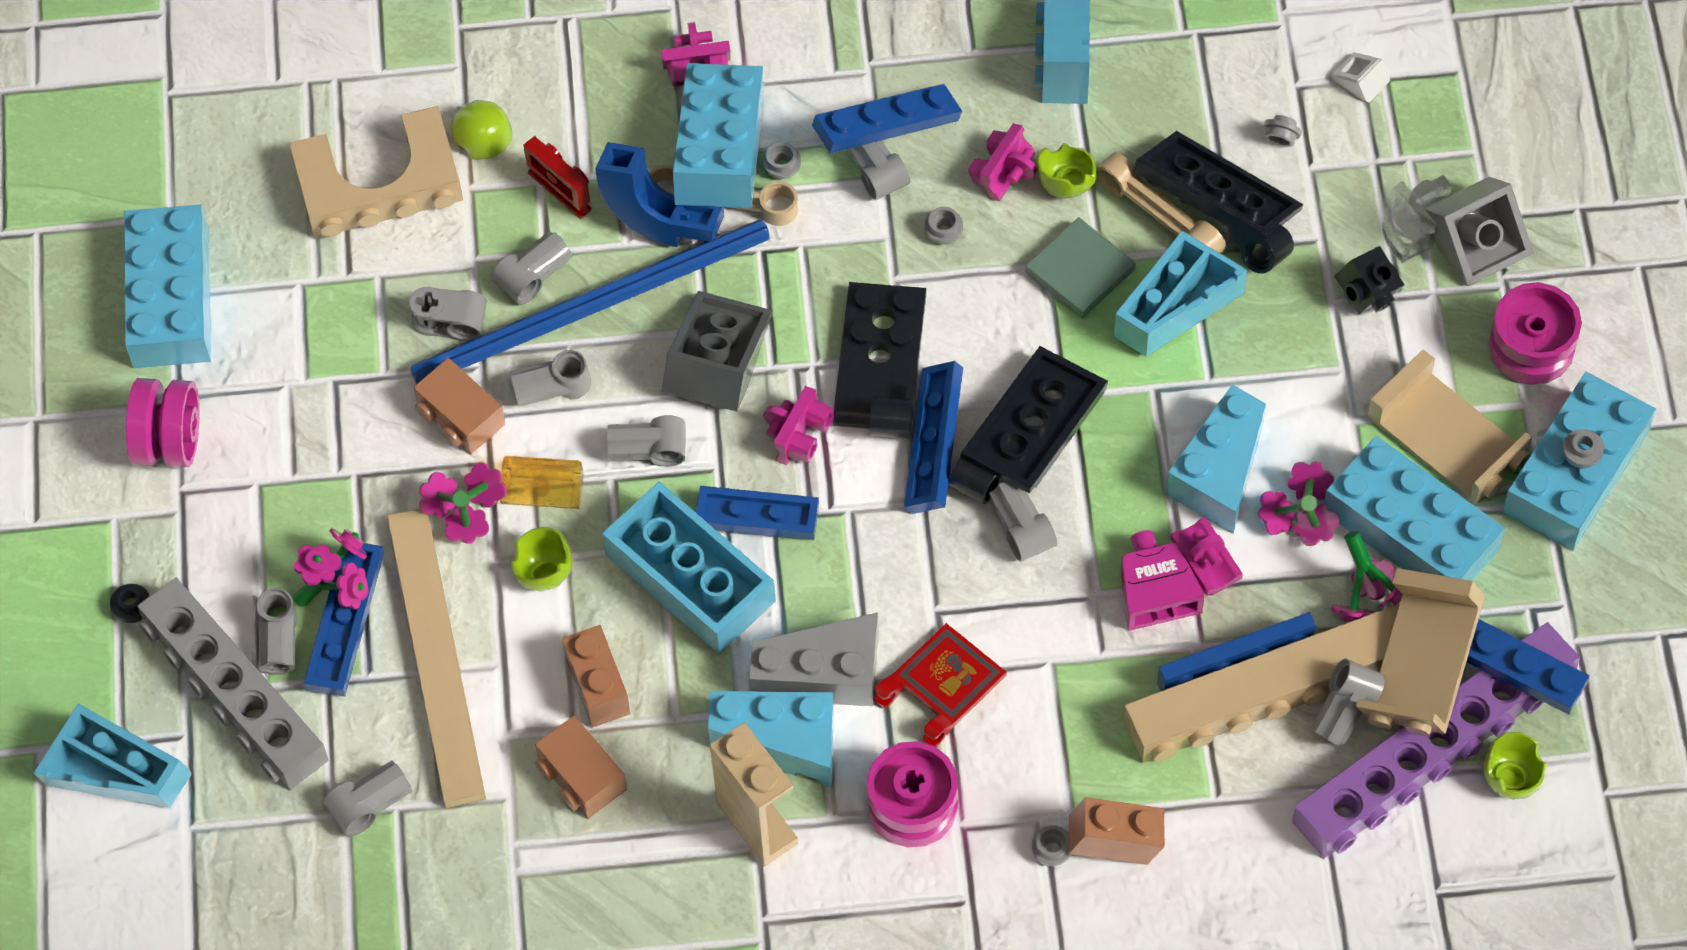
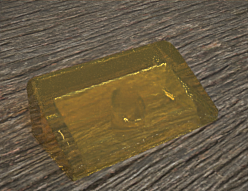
M504 456L501 482L506 486L507 494L500 500V503L580 509L584 479L583 464L579 460Z

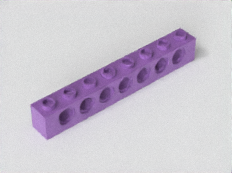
M1546 622L1522 640L1577 669L1580 656L1549 622ZM1481 670L1459 686L1446 734L1431 732L1430 736H1420L1407 731L1404 726L1297 804L1294 809L1292 823L1324 859L1334 851L1341 854L1354 844L1357 834L1367 827L1369 830H1374L1380 826L1389 816L1388 812L1398 804L1402 807L1410 804L1420 794L1421 787L1429 781H1432L1434 784L1441 781L1452 770V764L1462 757L1464 760L1472 758L1482 749L1483 742L1493 734L1499 737L1507 732L1515 723L1514 719L1524 711L1527 714L1533 713L1544 702ZM1504 692L1511 699L1502 701L1497 699L1493 693ZM1473 715L1480 722L1470 724L1464 721L1462 716ZM1433 738H1442L1446 740L1449 745L1446 747H1438L1435 746L1430 740ZM1410 761L1417 766V769L1405 770L1398 763ZM1378 784L1386 792L1376 794L1369 791L1366 786ZM1345 807L1350 809L1354 815L1342 817L1335 812V809Z

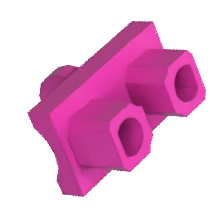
M695 22L687 23L689 34L674 36L675 46L678 48L661 50L663 70L667 69L672 86H684L687 63L728 65L730 60L729 41L707 43L713 42L712 31L697 32Z
M1013 123L1007 132L993 130L987 139L986 145L989 154L992 156L989 160L974 159L968 168L973 183L985 187L990 199L1001 201L1011 184H1016L1019 178L1030 180L1037 172V167L1032 161L1035 152L1023 136V125Z
M805 385L795 405L789 400H784L780 407L770 405L766 408L763 417L770 424L766 434L776 438L773 442L779 451L776 461L787 465L791 458L808 463L813 458L818 443L817 438L805 434L808 426L826 432L834 419L833 408L817 400L816 389Z
M1206 516L1192 526L1171 534L1170 540L1172 543L1179 545L1198 583L1207 596H1212L1242 579V571L1225 547L1223 539L1215 532Z

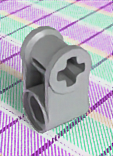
M421 287L415 290L409 299L412 325L418 333L425 336L432 335L470 341L481 336L487 300L482 294L470 290L456 291ZM429 296L431 297L432 303L428 302ZM424 320L428 321V326L425 325Z

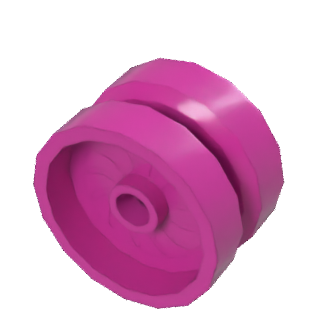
M1540 282L1527 283L1509 290L1498 302L1488 343L1491 359L1499 371L1514 381L1529 385L1549 383L1561 377L1572 364L1582 326L1579 307L1570 295L1553 285Z
M136 378L129 394L126 416V445L128 457L132 464L154 466L162 455L165 464L169 467L189 468L192 465L197 450L200 423V403L195 382L172 380L164 390L161 381L158 379Z
M919 741L900 742L885 749L872 762L867 776L869 818L880 835L890 843L903 847H924L940 840L951 829L958 812L957 771L947 755L935 746Z

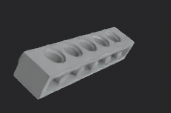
M177 577L138 605L143 619L139 626L151 642L154 643L156 640H159L166 649L163 650V654L176 670H179L181 667L184 668L190 675L187 681L200 698L207 695L214 703L211 707L214 714L223 725L227 726L231 723L238 730L239 733L236 734V738L242 747L250 755L255 751L264 760L260 763L261 767L274 783L281 780L291 790L329 761L324 744ZM180 626H189V628L181 634L173 633V631ZM203 654H214L207 661H197V659ZM229 681L238 682L232 689H221ZM253 709L263 710L260 715L254 718L245 717ZM275 738H288L286 742L280 746L270 745L271 741Z

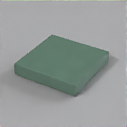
M1078 217L1026 264L1025 272L1083 318L1135 270L1136 263Z

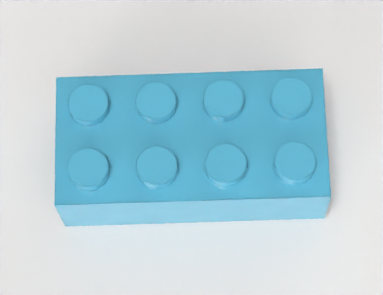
M687 63L673 168L675 205L752 208L764 104L763 66Z
M202 204L124 211L125 346L133 368L211 362L209 227Z
M1585 371L1509 488L1502 513L1574 551L1649 433L1656 408ZM1578 429H1587L1595 432L1604 444L1601 460L1596 465L1586 469L1572 466L1563 454V443L1566 436ZM1577 444L1581 450L1591 449L1588 445Z
M1377 436L1369 442L1326 490L1324 505L1328 507L1329 512H1335L1340 519L1339 524L1350 532L1359 531L1362 540L1401 569L1472 581L1500 550L1505 527Z
M660 481L602 533L605 555L718 654H721L776 602L774 580Z

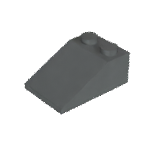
M697 291L667 353L661 392L675 395L681 399H691L710 404L718 409H728L737 412L747 391L773 310Z

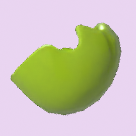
M474 100L461 107L452 119V136L457 146L464 148L473 159L493 158L505 151L512 141L510 121L504 110L494 102Z
M1063 143L1058 150L1050 152L1045 147L1036 159L1040 183L1049 194L1055 197L1065 199L1079 196L1090 190L1096 181L1097 167L1094 157L1082 148L1070 147L1068 144Z
M549 527L535 528L529 530L515 541V559L511 561L514 576L524 588L539 592L559 587L570 574L573 563L572 553L566 539L559 530Z
M1505 732L1491 743L1483 759V773L1489 786L1499 796L1511 800L1530 797L1542 786L1547 763L1543 762L1538 753L1539 743L1534 738L1521 732Z

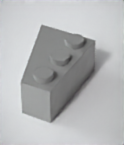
M878 612L753 641L749 671L750 691L833 692L834 704L873 707L879 635Z

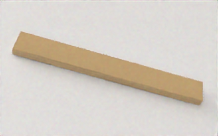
M420 509L387 515L445 806L449 808L486 800L429 515L423 513Z

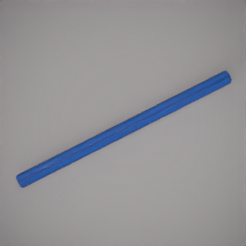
M756 220L716 237L713 242L706 241L419 361L410 366L412 377L415 383L418 384L447 358L452 360L460 369H463L766 242L770 239L768 227L763 220Z

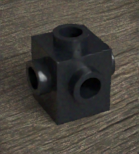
M1380 246L1352 259L1334 275L1344 292L1345 298L1352 304L1358 315L1372 308L1376 313L1386 309L1396 301L1393 295L1405 285L1396 267L1391 264Z

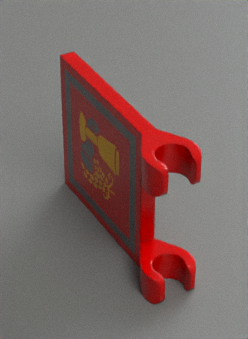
M946 623L892 675L877 684L874 701L881 707L887 708L903 689L907 690L937 715V717L925 725V735L923 736V741L926 744L937 747L951 729L1007 676V671Z

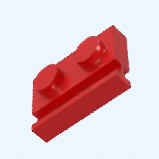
M535 135L523 144L526 165L531 168L528 170V174L579 219L587 215L592 208L588 205L590 202L589 179L586 174L577 166H569L552 144L547 143L545 145Z

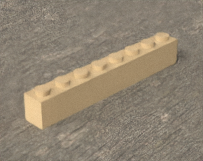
M1400 604L1125 704L1123 722L1142 764L1153 759L1156 762L1167 760L1180 749L1191 745L1194 748H1199L1212 742L1218 735L1229 731L1232 734L1240 733L1247 730L1256 721L1267 717L1269 720L1278 719L1286 715L1291 708L1302 704L1313 706L1324 701L1331 691L1329 688L1331 674L1337 663L1344 658L1380 673Z

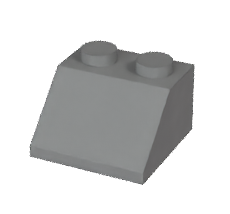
M1489 176L1424 208L1435 244L1466 286H1470L1534 254L1510 183Z

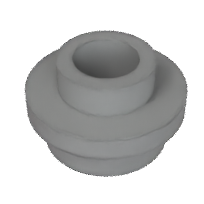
M1275 115L1274 119L1265 120L1263 126L1266 130L1264 136L1266 140L1285 147L1294 146L1295 140L1301 137L1302 130L1296 126L1297 122L1294 119L1284 115Z
M787 142L772 144L763 155L764 170L773 178L787 179L794 176L800 169V153ZM780 160L788 162L783 165L776 164Z
M950 207L934 209L925 220V233L931 241L937 244L953 243L962 235L963 220ZM941 225H947L950 227V229L941 230L938 229V227Z
M1578 429L1569 433L1564 440L1563 454L1567 461L1576 468L1586 469L1594 466L1603 456V441L1593 431ZM1577 444L1588 445L1591 449L1581 450Z
M1049 825L1039 829L1032 839L1034 857L1040 863L1047 866L1064 864L1071 857V854H1069V832L1056 825ZM1048 843H1056L1060 849L1056 852H1049L1045 849V846Z

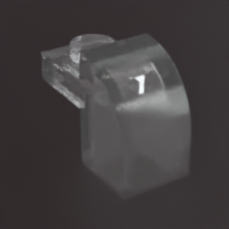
M1444 175L1432 181H1422L1412 192L1401 181L1391 190L1387 197L1382 232L1387 245L1401 263L1428 250L1435 244L1438 226L1424 208L1451 195L1452 185Z

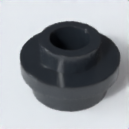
M138 584L120 586L114 591L110 599V607L114 616L127 623L141 621L142 617L138 605L150 597L148 591ZM129 598H137L132 605L123 604Z

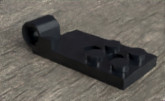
M1175 131L1136 159L1133 169L1134 173L1146 179L1151 185L1160 187L1177 197L1182 203L1196 208L1228 227L1224 240L1241 250V258L1251 271L1258 274L1267 273L1292 253L1294 249L1292 235L1282 225L1302 210L1304 204L1178 131Z
M849 282L834 402L833 426L870 429V436L910 439L927 296L926 288ZM881 316L890 317L895 322L887 329L878 328L873 324L874 320ZM884 350L891 357L886 362L876 363L869 356L874 351Z
M1039 346L962 450L960 458L950 475L949 487L984 505L989 502V493L998 486L1001 479L1030 494L1039 485L1107 390L1108 380ZM1054 389L1060 391L1064 397L1051 399L1044 392ZM1036 416L1041 418L1044 424L1031 426L1024 419Z

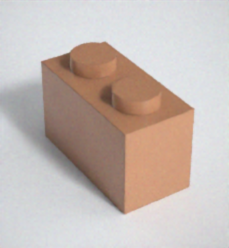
M449 358L413 387L417 401L415 408L422 418L429 423L435 421L442 428L445 438L453 446L458 447L461 445L470 454L475 452L506 425L502 405Z
M601 625L563 637L565 657L592 728L630 715L628 695Z
M575 715L535 743L538 756L535 764L540 773L549 782L555 779L562 788L560 794L566 804L573 811L579 808L588 819L627 791L623 771Z
M1085 797L1069 815V854L1148 865L1165 847L1164 808Z

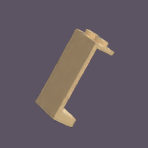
M1423 349L1370 399L1367 418L1476 506L1485 496L1489 499L1492 498L1501 489L1505 482L1504 478L1511 471L1517 473L1524 467L1531 456L1528 451L1532 436L1525 432L1517 441L1512 439L1432 374L1435 358Z
M1396 568L1392 584L1402 593V598L1380 673L1385 678L1384 688L1377 702L1358 699L1356 707L1368 718L1367 722L1376 727L1391 729L1392 724L1405 726L1407 731L1420 736H1430L1431 732L1446 734L1485 594L1470 580Z
M744 722L710 744L716 800L719 808L765 867L798 845V837L772 805L774 801L794 789V786Z

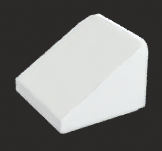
M1354 52L1331 76L1333 81L1367 103L1390 81L1389 73L1382 59Z

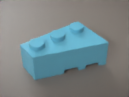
M709 692L708 733L710 744L745 722L777 765L783 769V772L794 776L798 773L819 780L820 784L832 788L834 742L833 692Z
M78 703L33 774L49 787L171 808L192 772L179 759Z

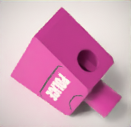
M1150 530L1140 531L1132 535L1130 541L1134 552L1123 555L1121 560V581L1128 631L1202 614L1204 593L1179 545L1169 543L1157 546L1154 533Z

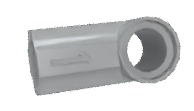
M882 140L846 149L860 170L862 182L872 199L878 200L910 184V176L902 159L896 153L891 154Z
M548 231L520 255L510 254L504 257L495 266L491 278L516 303L524 305L539 293L545 279L572 258L571 250L556 232Z
M565 350L558 353L553 361L510 372L519 407L558 396L578 399L584 396L591 387V377L586 360L581 353L574 350ZM572 371L579 372V373H578L576 376H574V377H570V378L564 377V376H565L567 373H569V372H572Z
M663 415L655 417L650 423L608 424L609 461L651 460L652 463L665 467L680 465L685 461L686 423L680 417Z
M1004 481L989 493V500L1006 529L1007 541L1019 562L1057 546V538L1050 521L1044 513H1038L1027 492Z
M270 588L264 591L257 600L259 614V670L271 675H285L295 670V627L297 626L298 616L290 594L282 588ZM274 608H286V611L281 616L271 617L268 615Z
M1347 658L1338 662L1329 682L1331 691L1311 726L1314 732L1332 743L1345 745L1362 714L1356 707L1358 699L1377 702L1385 684L1383 674Z
M391 760L356 783L347 781L336 786L326 795L323 804L345 835L352 837L368 829L376 820L378 813L410 794L412 788L403 771Z

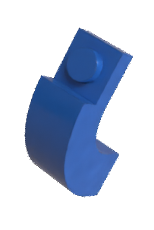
M607 142L595 167L596 178L603 199L622 222L651 240L673 247H678L682 237L707 242L714 241L724 218V207L675 205L674 195L662 189L650 176L646 165L644 148Z

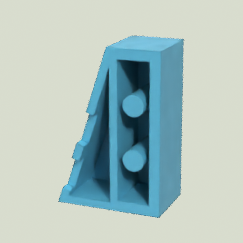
M1044 0V2H1037L1036 24H1044L1043 33H1036L1035 56H1043V65H1035V88H1042V103L1088 104L1090 0Z
M1181 231L1116 312L1114 337L1147 357L1245 293L1247 269L1186 232Z
M1232 384L1169 470L1166 495L1200 515L1206 516L1207 519L1234 534L1263 428L1266 403Z

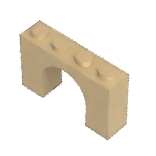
M438 106L401 115L411 153L410 162L405 172L397 180L383 187L361 188L344 180L336 169L327 134L289 143L314 238L322 236L332 237L340 234L342 231L361 226L372 227L381 221L397 217L407 218L415 215L417 212L432 208H446L456 202L464 201L460 180Z

